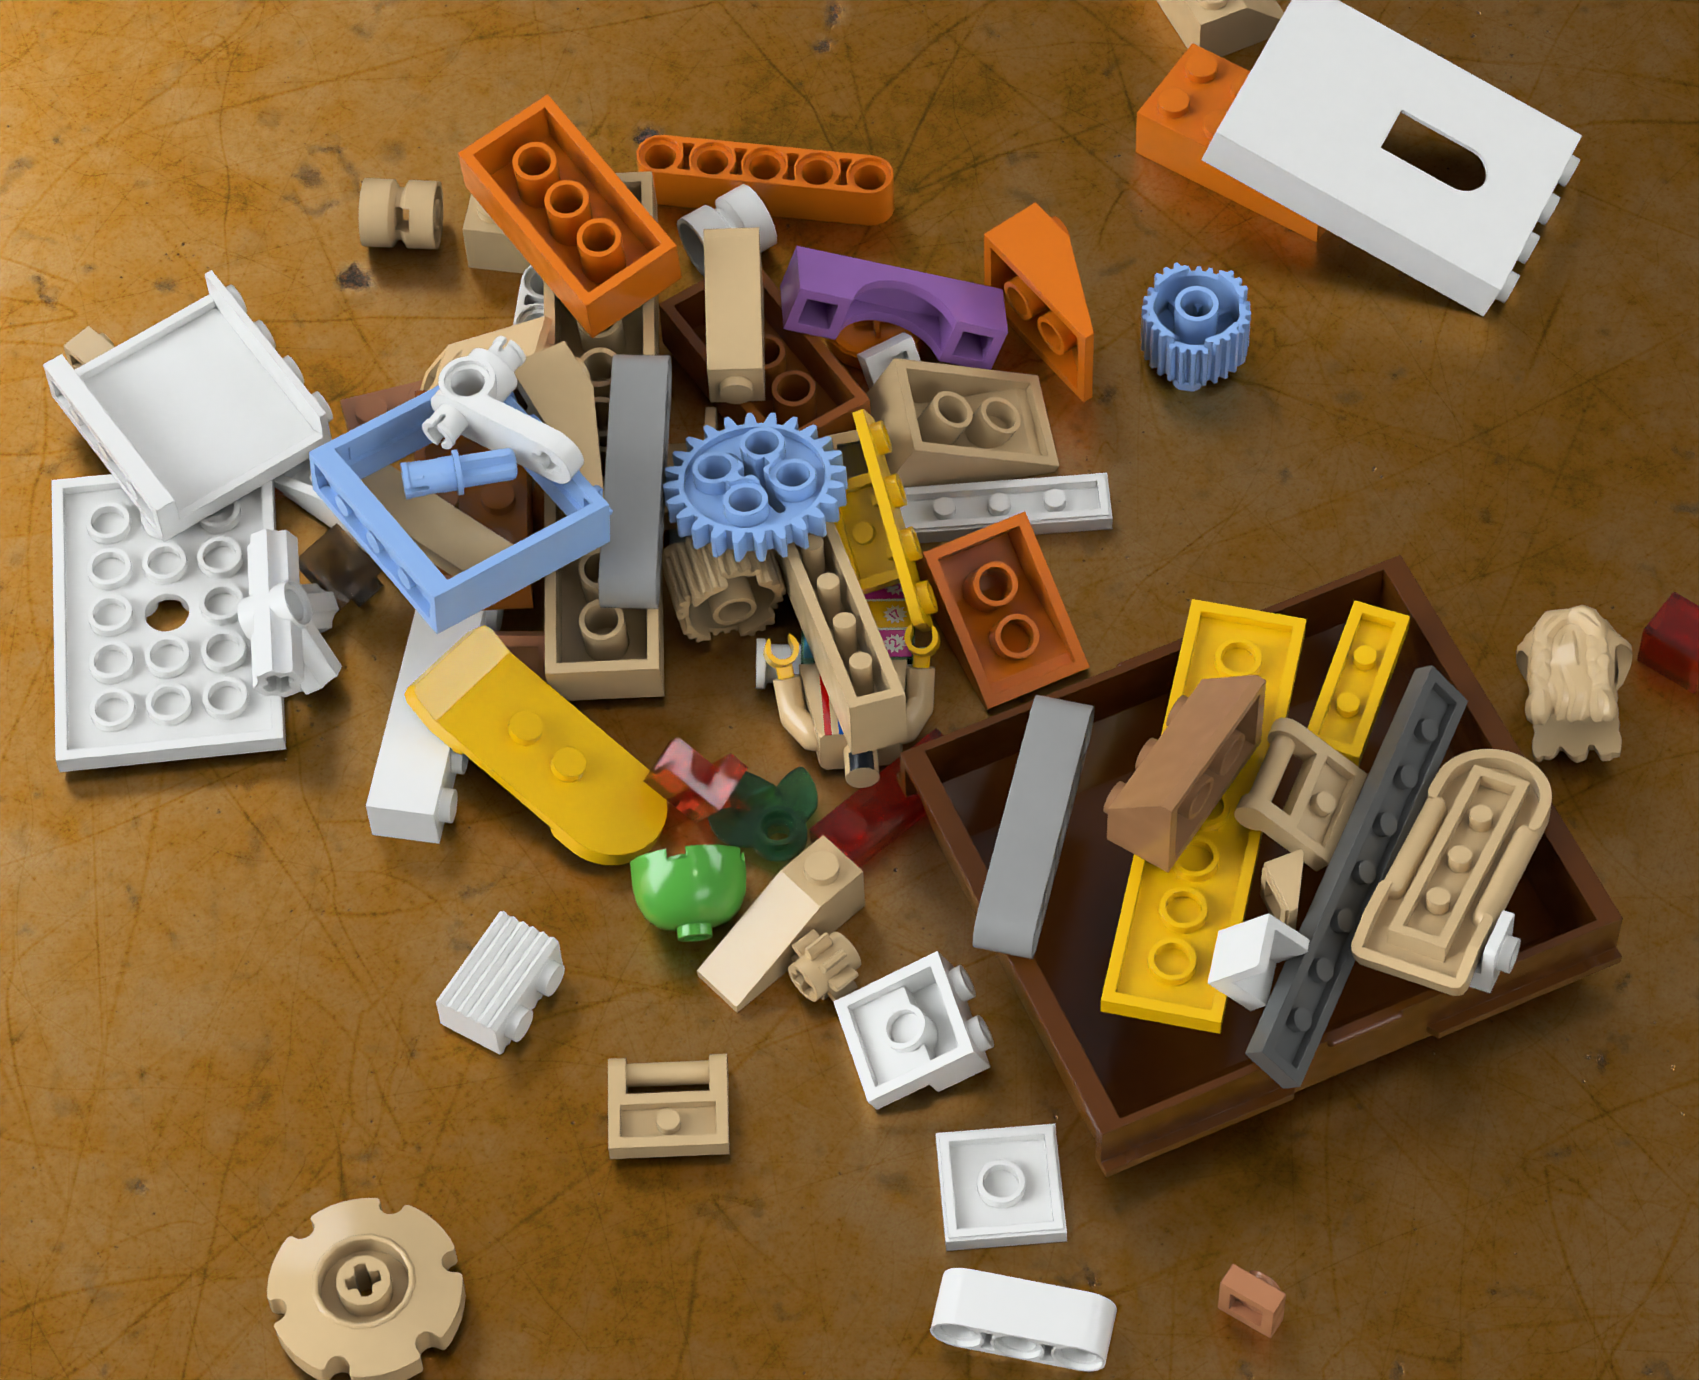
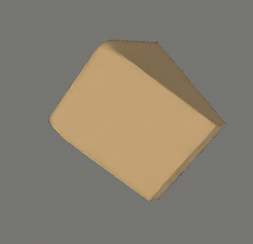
M1302 849L1265 862L1261 876L1260 896L1269 913L1294 930H1296L1304 851Z

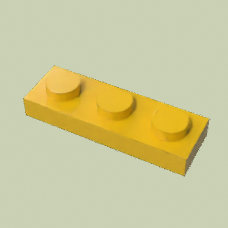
M1354 600L1307 729L1359 767L1406 638L1410 616Z

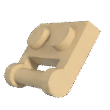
M1279 718L1274 721L1268 734L1270 747L1253 786L1248 794L1240 798L1234 816L1244 827L1252 830H1261L1289 852L1302 849L1304 851L1303 862L1317 872L1329 865L1368 774L1299 722L1290 718ZM1294 754L1303 761V764L1285 806L1281 810L1272 803V800L1290 758Z
M727 1053L709 1054V1060L627 1064L626 1058H609L608 1150L610 1159L730 1154ZM709 1084V1090L627 1094L628 1087Z

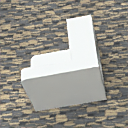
M1269 913L1218 931L1207 984L1250 1011L1264 1007L1269 1000L1276 963L1307 953L1310 940Z

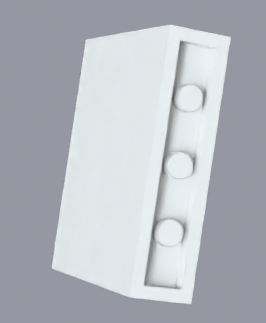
M212 270L205 273L209 295L74 370L62 354L43 364L52 397L163 542L309 459L310 451L332 440L328 422L333 420V414L324 397L318 391L311 394L303 385V375L295 361L289 355L282 358L275 350V341L266 325L261 320L253 322L246 314L247 307L237 289L231 284L225 287Z

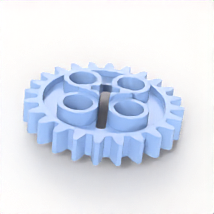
M747 413L745 422L742 425H736L730 417H725L724 430L717 431L713 427L705 425L703 426L705 437L703 441L688 436L685 439L687 452L674 451L672 453L674 466L665 468L666 483L663 484L670 523H677L680 537L692 535L693 547L695 549L702 548L711 542L713 557L716 558L727 549L734 550L735 562H740L747 551H755L759 562H764L767 550L774 548L783 558L788 557L787 545L792 542L801 548H809L808 533L825 537L827 535L826 522H838L840 520L839 507L846 506L847 472L846 466H843L841 450H833V442L830 436L818 439L817 426L814 424L799 431L798 417L793 416L784 425L777 424L776 413H770L764 423H757L754 415Z

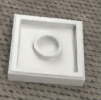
M1055 1124L936 1133L946 1251L1067 1241Z

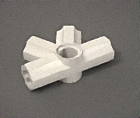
M266 528L251 534V543L247 546L249 596L241 599L237 610L242 630L251 641L253 689L263 696L273 695L284 698L298 692H304L306 695L322 689L325 684L337 677L342 667L321 635L322 632L332 628V620L339 610L333 591L321 589L317 583L300 584L298 538L288 530L277 531Z

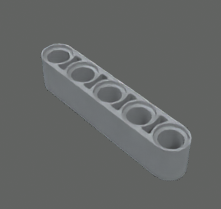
M613 355L604 499L613 510V513L610 515V542L600 547V608L658 609L665 514L663 484L666 483L665 468L668 462L672 391L670 355Z
M1036 695L1034 698L978 907L973 933V947L1029 959H1033L1090 742L1095 711L1092 705Z

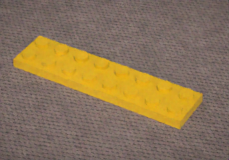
M1192 599L1161 735L1168 727L1166 725L1167 718L1177 699L1182 695L1189 697L1202 679L1257 675L1266 680L1261 743L1169 872L1134 854L1101 997V1012L1220 1034L1228 996L1207 984L1218 931L1244 922L1263 834L1261 830H1252L1241 825L1236 820L1234 812L1240 798L1248 794L1253 786L1270 747L1268 734L1274 721L1279 718H1287L1307 619Z

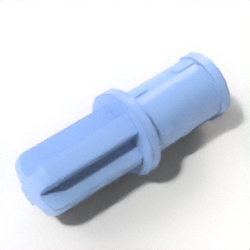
M510 448L460 456L456 449L451 450L450 456L400 463L406 500L457 491L458 495H464V488L510 481L515 479L518 473L515 453Z

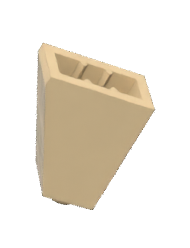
M759 227L703 229L706 351L710 402L742 404L748 401H765L764 289Z

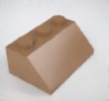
M1257 675L1202 679L1189 697L1182 695L1177 699L1168 715L1166 722L1168 727L1158 740L1150 738L1145 743L1137 757L1134 774L1127 783L1119 781L1106 799L1103 811L1108 814L1107 840L1166 872L1170 871L1261 743L1266 689L1265 679Z

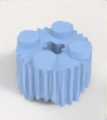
M1178 262L1174 263L1173 269L1163 268V275L1159 273L1154 275V288L1149 287L1147 296L1143 298L1141 350L1144 351L1145 360H1150L1149 366L1151 368L1157 367V374L1160 376L1167 374V380H1172L1173 385L1178 390L1194 392L1202 386H1206L1208 380H1211L1214 384L1218 383V377L1228 378V371L1235 373L1237 367L1245 362L1249 347L1251 304L1250 301H1247L1248 288L1247 286H1242V279L1240 277L1234 278L1232 270L1228 272L1219 270V273L1214 274L1213 268L1202 271L1201 266H1197L1195 271H1191L1189 266H1181Z

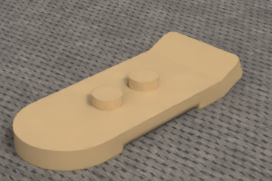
M1479 749L1457 755L1439 769L1428 789L1427 799L1385 879L1378 883L1363 912L1351 942L1353 957L1360 965L1452 996L1463 995L1468 990L1479 960L1501 912L1506 909L1549 822L1552 791L1547 777L1538 766L1530 760L1509 751Z

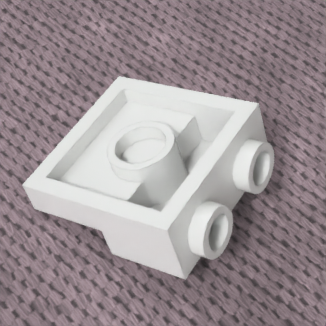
M938 951L833 1001L867 1101L877 1110L928 1085L932 1086L937 1092H940L990 1068L985 1051L994 1047L992 1035L980 1015L972 1017L967 1003L968 1000L976 997L973 983L962 965L954 967Z

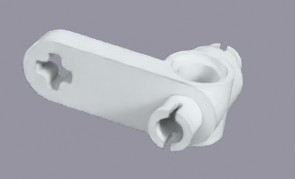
M498 336L488 350L475 348L468 356L452 360L442 369L438 379L440 389L431 398V406L434 413L422 424L423 432L434 444L438 445L442 438L445 437L441 446L444 449H451L459 436L462 435L490 450L510 448L515 453L517 464L560 484L568 483L584 464L583 455L570 438L562 432L503 403L517 387V378L514 371L526 360L523 350L514 341L510 340L503 349L507 339L504 336Z

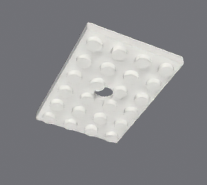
M112 474L52 480L55 756L59 772L286 749L284 697L263 696L253 689L251 641L242 630L237 612L241 599L249 596L247 546L251 543V534L266 528L276 530L274 479L163 542ZM165 600L180 601L182 606L189 611V616L182 626L171 631H158L149 626L146 621L147 617L157 610L159 602Z

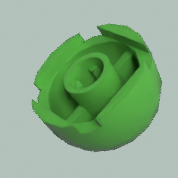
M720 844L685 846V854H678L667 858L666 849L640 855L630 861L632 888L638 909L644 918L655 927L666 931H677L678 941L695 942L712 938V928L729 922L740 911L746 895L744 852L741 853L740 848L736 846Z

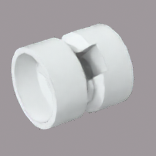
M745 184L718 197L715 200V209L704 205L677 220V229L683 247L694 266L704 277L703 229L759 227L761 252L777 244V233L770 213L757 193Z

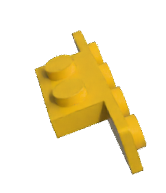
M861 409L852 412L869 472L847 479L846 506L839 507L840 520L834 522L863 594L901 583L911 622L915 628L924 633L932 630L933 622L930 614L938 612L936 598L929 581H921L915 561L923 558L922 550L914 528L912 526L905 528L900 507L907 505L906 493L897 473L890 475L885 454L892 452L888 431L882 420L875 422L868 412Z

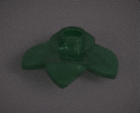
M800 766L789 772L776 787L774 784L745 770L736 771L729 791L730 807L716 810L707 816L713 833L725 844L740 848H753L759 856L769 861L782 862L799 855L805 848L808 839L806 822L818 807V793L811 775L805 768ZM776 833H784L789 836L782 840L770 839Z

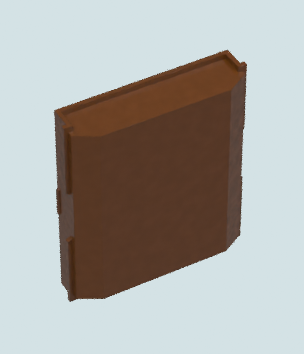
M1401 555L1260 610L1307 619L1287 718L1299 722L1306 728H1308L1354 600L1410 616L1406 638L1359 768L1368 775L1415 669L1431 665L1468 700L1439 769L1455 756L1479 749L1505 750L1524 757ZM1183 638L1120 662L1116 665V668L1045 695L1046 697L1094 706L1093 727L1033 959L999 952L995 953L1089 1132L1096 1140L1095 1158L1106 1178L1293 1100L1295 1092L1431 1035L1439 1039L1621 962L1622 956L1616 946L1623 918L1555 806L1551 803L1548 825L1505 911L1515 914L1512 936L1521 940L1512 971L1510 973L1500 971L1491 993L1469 987L1463 995L1452 996L1360 965L1355 960L1301 1087L1283 1089L1245 1054L1266 1006L1250 1011L1228 997L1220 1034L1101 1012V997L1134 856L1128 850L1107 840L1108 814L1104 813L1103 809L1113 787L1119 781L1127 783L1136 771L1135 763L1145 743L1150 738L1158 740L1161 736ZM1034 700L900 753L901 772L896 774L897 781L905 797L919 794L941 851L976 916ZM1294 754L1290 758L1272 800V803L1281 810L1285 806L1303 764V761ZM1264 832L1262 834L1244 922L1269 913L1260 896L1264 863L1291 853ZM1303 862L1296 923L1297 932H1299L1328 865L1316 872ZM1286 960L1276 963L1270 996Z

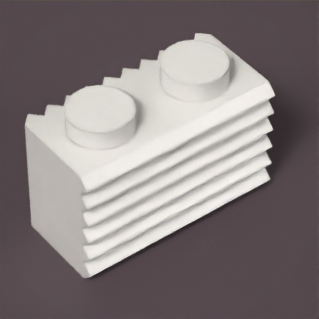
M500 911L437 999L436 1005L440 1023L499 1055L504 1053L506 1046L510 1044L511 1040L514 1042L520 1041L528 1031L533 1019L532 1009L536 1007L537 1001L542 999L543 995L551 996L562 981L565 967L562 962L559 941L555 937H549L544 931L539 932L534 926L529 927L524 921L519 922L514 916H509L505 911Z

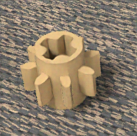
M812 929L792 945L796 953L791 956L794 963L788 967V973L794 985L807 999L815 1002L820 998L825 1000L827 997H830L832 1001H835L850 994L857 988L854 979L859 975L855 970L861 966V959L852 943L841 933L834 931L829 935L825 932L820 936Z

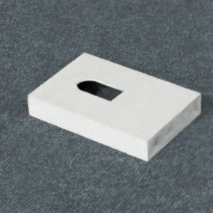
M1291 0L1201 160L1484 317L1495 299L1505 303L1515 287L1520 275L1512 271L1516 261L1525 264L1537 245L1540 236L1532 232L1537 222L1545 226L1554 212L1561 197L1552 192L1557 183L1565 187L1576 170L1581 159L1572 154L1582 135L1339 0ZM1400 112L1477 155L1486 171L1484 184L1471 191L1455 189L1382 149L1381 146Z

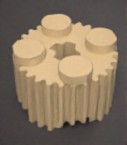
M692 537L685 538L686 542L673 543L663 549V574L683 634H687L689 639L695 638V641L699 643L703 640H711L710 632L713 635H718L724 631L726 634L730 633L733 629L739 630L740 636H754L756 631L766 630V625H773L775 623L773 609H777L779 607L778 602L784 600L783 595L786 594V586L774 549L767 550L764 562H759L755 551H747L740 562H735L734 550L727 549L718 558L713 557L711 542L702 548L695 549Z

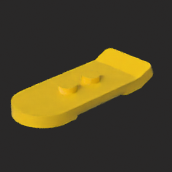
M483 625L468 631L407 688L404 696L408 705L433 734L456 753L466 755L551 828L553 836L574 854L596 864L622 865L630 863L636 857L648 853L657 842L667 817L666 796L658 779L647 767L514 656L488 626Z

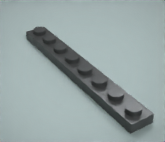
M1433 665L1416 668L1299 930L1300 934L1310 940L1308 952L1286 960L1245 1052L1254 1063L1283 1089L1301 1087L1355 963L1351 942L1363 912L1378 883L1385 879L1419 815L1427 797L1428 789L1439 770L1468 703V700Z

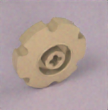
M359 1198L343 1201L312 1215L310 1219L314 1230L311 1235L303 1239L289 1236L279 1249L268 1278L267 1298L273 1313L284 1314V1317L277 1321L274 1327L278 1340L287 1355L298 1367L318 1380H330L333 1375L340 1372L350 1374L351 1380H407L422 1372L421 1353L427 1348L436 1347L440 1350H445L449 1346L459 1328L465 1308L466 1293L462 1274L448 1271L450 1267L457 1263L458 1259L455 1247L447 1233L430 1216L410 1205H404L401 1211L395 1214L384 1213L378 1198ZM367 1289H372L373 1294L364 1297L361 1296L360 1292Z

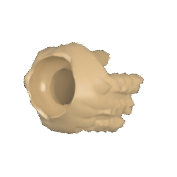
M1583 604L1569 609L1545 611L1533 629L1526 634L1524 640L1517 646L1516 663L1529 687V696L1525 703V714L1527 721L1533 724L1535 734L1532 740V752L1537 762H1541L1543 759L1552 760L1559 751H1563L1575 763L1586 760L1589 750H1595L1601 761H1610L1613 758L1620 757L1622 737L1619 732L1620 721L1618 718L1617 690L1623 685L1631 667L1632 645L1618 634L1608 620L1602 618L1596 609Z

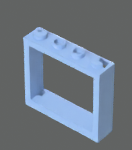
M439 385L309 452L313 490L436 634L443 632L610 542V515L613 513V510L603 498V489L599 485L592 486L580 473V469L568 483L560 484L524 467L565 513L566 517L447 580L361 480L433 443L423 432L422 424L434 413L431 406V398L440 389ZM514 392L503 402L528 415L517 403ZM535 414L528 415L542 422Z

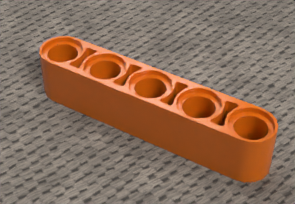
M654 135L646 138L636 151L638 172L652 171L658 205L695 209L708 205L715 209V200L718 197L745 184L757 193L770 215L775 217L872 226L886 222L895 210L893 168L888 161L874 155L671 135Z

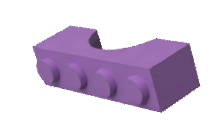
M796 246L780 285L783 329L836 340L841 330L849 324L864 320L883 321L900 326L918 336L931 348L937 359L941 362L989 370L992 369L1008 334L1003 289L801 246Z

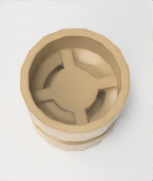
M364 178L359 200V235L362 246L394 247L398 240H403L407 248L438 249L442 237L444 209L441 182L409 180L405 187H400L396 179ZM403 209H409V220H403Z

